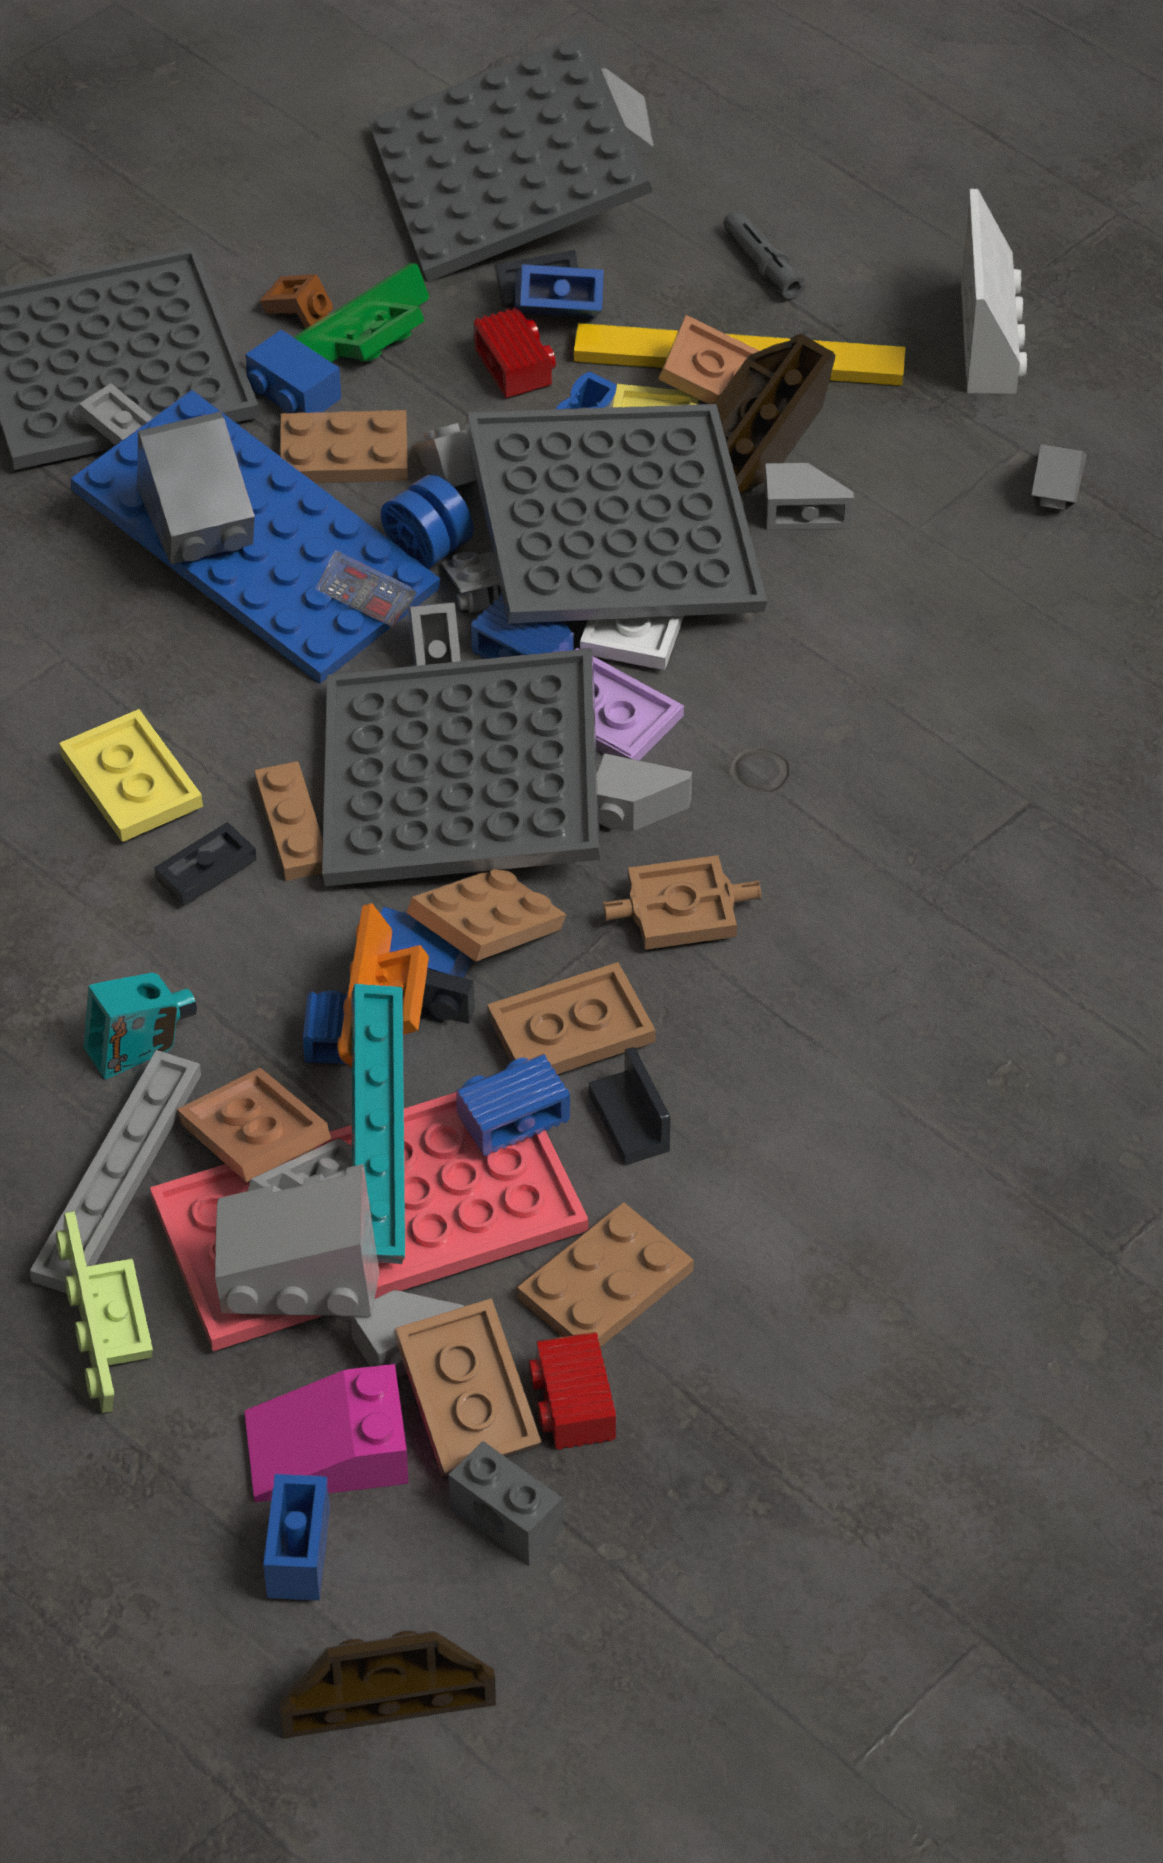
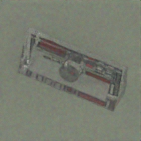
M337 550L333 553L315 588L391 627L394 626L416 595L412 587Z

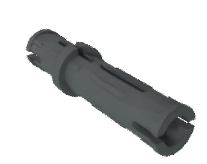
M742 210L730 212L723 221L724 229L758 265L760 275L767 281H772L785 298L793 299L799 296L805 288V280L791 267L789 257L782 250L774 248L764 234L749 220L745 212Z

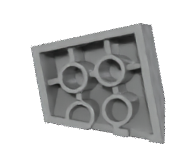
M363 1164L348 1167L345 1175L325 1180L323 1175L319 1174L304 1178L303 1185L281 1190L272 1185L218 1199L215 1280L222 1313L327 1316L372 1315L380 1272Z

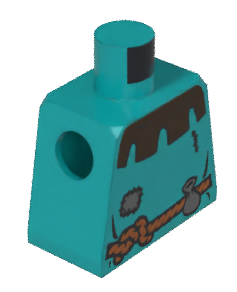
M153 972L91 984L88 986L83 1048L104 1079L118 1075L150 1060L156 1050L168 1052L174 1046L176 1022L196 1015L197 1005L195 998L188 988L171 993L161 977Z

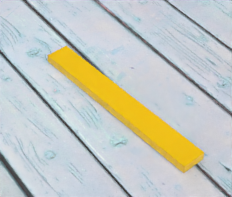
M578 323L574 347V362L663 368L678 330ZM726 334L759 351L778 343L790 341V338ZM813 340L836 355L830 377L831 381L903 385L906 347Z

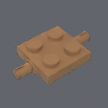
M718 855L629 867L630 899L603 901V913L605 921L633 917L635 923L640 928L645 950L737 937V923L733 911L734 903L761 900V888L758 880L731 884L722 871Z

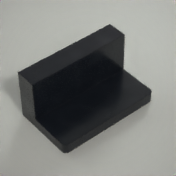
M635 1047L625 1049L624 1071L589 1082V1096L626 1166L670 1151L671 1118Z

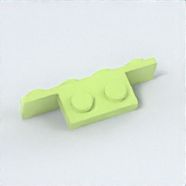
M75 1211L64 1213L63 1230L56 1231V1244L60 1261L69 1260L72 1273L71 1276L65 1277L70 1306L78 1305L82 1321L75 1322L79 1351H88L92 1367L85 1369L87 1390L90 1399L99 1398L102 1413L112 1412L114 1389L108 1365L152 1358L153 1353L133 1259L87 1266Z

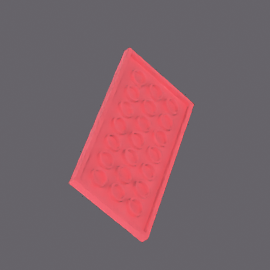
M456 1092L404 1108L405 1258L402 1264L378 1263L380 1274L375 1299L393 1290H406L588 1231L589 1219L546 1130H543L541 1134L535 1133L532 1138L526 1137L523 1142L517 1141L514 1145L509 1144L505 1149L500 1148L497 1152H491L488 1156H485L457 1115ZM352 1125L330 1131L331 1139L316 1146L315 1149L338 1138L352 1146ZM226 1164L150 1187L152 1202L213 1351L325 1316L231 1314L221 1312L215 1280L217 1203L219 1198L247 1192L250 1181L245 1182Z

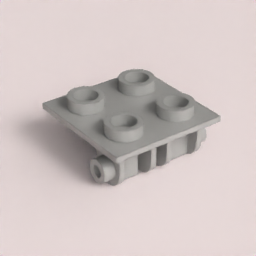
M493 551L482 554L462 552L452 557L453 560L441 562V567L461 592L456 594V601L460 611L467 609L468 613L488 609L490 605L488 589L492 605L495 599H499L497 585L500 584Z

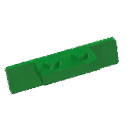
M414 263L407 264L293 338L330 362H333L340 356L359 359L361 362L377 358L382 354L381 349L392 342H399L408 338L412 334V329L425 322L419 306L429 299V293L418 265Z

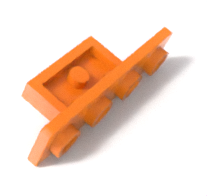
M372 903L362 906L360 923L356 927L357 941L354 960L350 964L351 978L348 997L344 1001L345 1015L343 1028L337 1042L341 1060L348 1064L351 1069V992L354 984L403 987V1035L417 1032L429 956L421 945L390 952L392 928Z

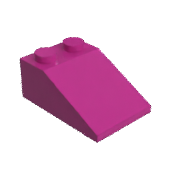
M395 1364L342 1370L244 1410L254 1503L272 1500L275 1474L327 1476L328 1493L409 1484L407 1449Z

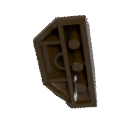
M801 333L791 337L790 341L772 345L749 355L714 403L717 404L739 493L765 480V463H784L823 407L836 355L831 350Z
M401 1631L391 1637L369 1641L361 1639L346 1640L337 1646L325 1647L279 1702L283 1739L496 1705V1678L493 1668L436 1631L420 1633Z

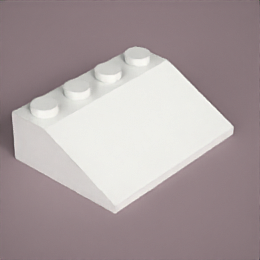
M978 189L969 190L961 275L967 393L1017 394L1018 377H1026L1027 354L1026 352H1019V349H1024L1025 325L1017 324V321H1022L1023 297H1015V294H1020L1021 270L1014 269L1013 253Z

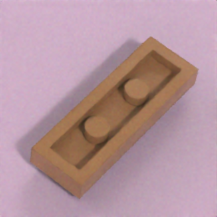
M296 761L254 770L256 786L285 881L322 874L323 838L299 762Z

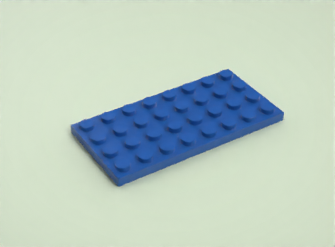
M193 390L71 478V490L319 684L327 679V675L335 673L408 614L407 607L419 606L439 590L440 578L223 413L222 415L255 516L253 545L245 546L235 551H225L201 557L195 561H184L171 565L137 490L138 431L220 412ZM343 560L348 563H346L339 574L355 581L354 583L356 584L351 585L345 582V579L336 576L325 592L349 604L355 600L362 591V587L372 578V575L393 584L390 585L382 581L375 591L400 604L409 593L413 594L391 625L383 621L388 622L399 606L374 593L359 610L320 591ZM349 565L369 575L370 578L363 584L342 574V572ZM336 580L341 582L333 594L328 592ZM383 583L389 585L384 594L378 591ZM343 584L349 586L341 597L335 595ZM392 586L397 590L389 597L385 593ZM350 588L357 590L353 595L347 593ZM398 590L404 592L401 598L395 596ZM344 595L351 597L349 601L342 598ZM373 596L396 606L386 620L364 609Z

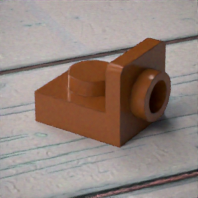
M317 274L280 276L260 299L266 314L285 313L291 315L297 313L305 329L326 317L333 309V304Z

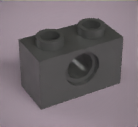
M484 1441L449 1474L450 1508L527 1565H530L563 1531L562 1497Z

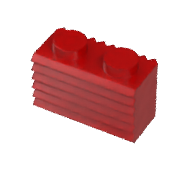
M514 307L512 310L507 309L504 313L499 311L497 315L492 313L489 317L476 318L474 321L475 351L478 352V356L481 357L495 383L497 382V386L500 388L501 393L504 394V398L552 384V369L556 368L555 355L549 345L543 346L541 344L539 331L534 320H526L517 307Z
M597 1332L536 1341L537 1359L528 1360L530 1380L533 1390H543L545 1401L538 1402L540 1425L543 1433L552 1431L555 1448L562 1450L564 1447L572 1448L575 1445L581 1447L585 1443L592 1445L595 1442L602 1443L605 1440L611 1442L616 1439V1411Z

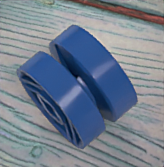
M429 474L409 486L407 490L400 492L385 502L381 508V521L387 538L427 569L444 559L448 553H452L466 544L473 536V520L466 503L451 484L436 475Z

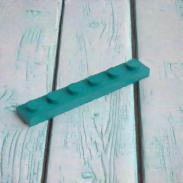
M354 984L351 992L352 1167L364 1165L378 1263L402 1264L405 1258L403 987Z

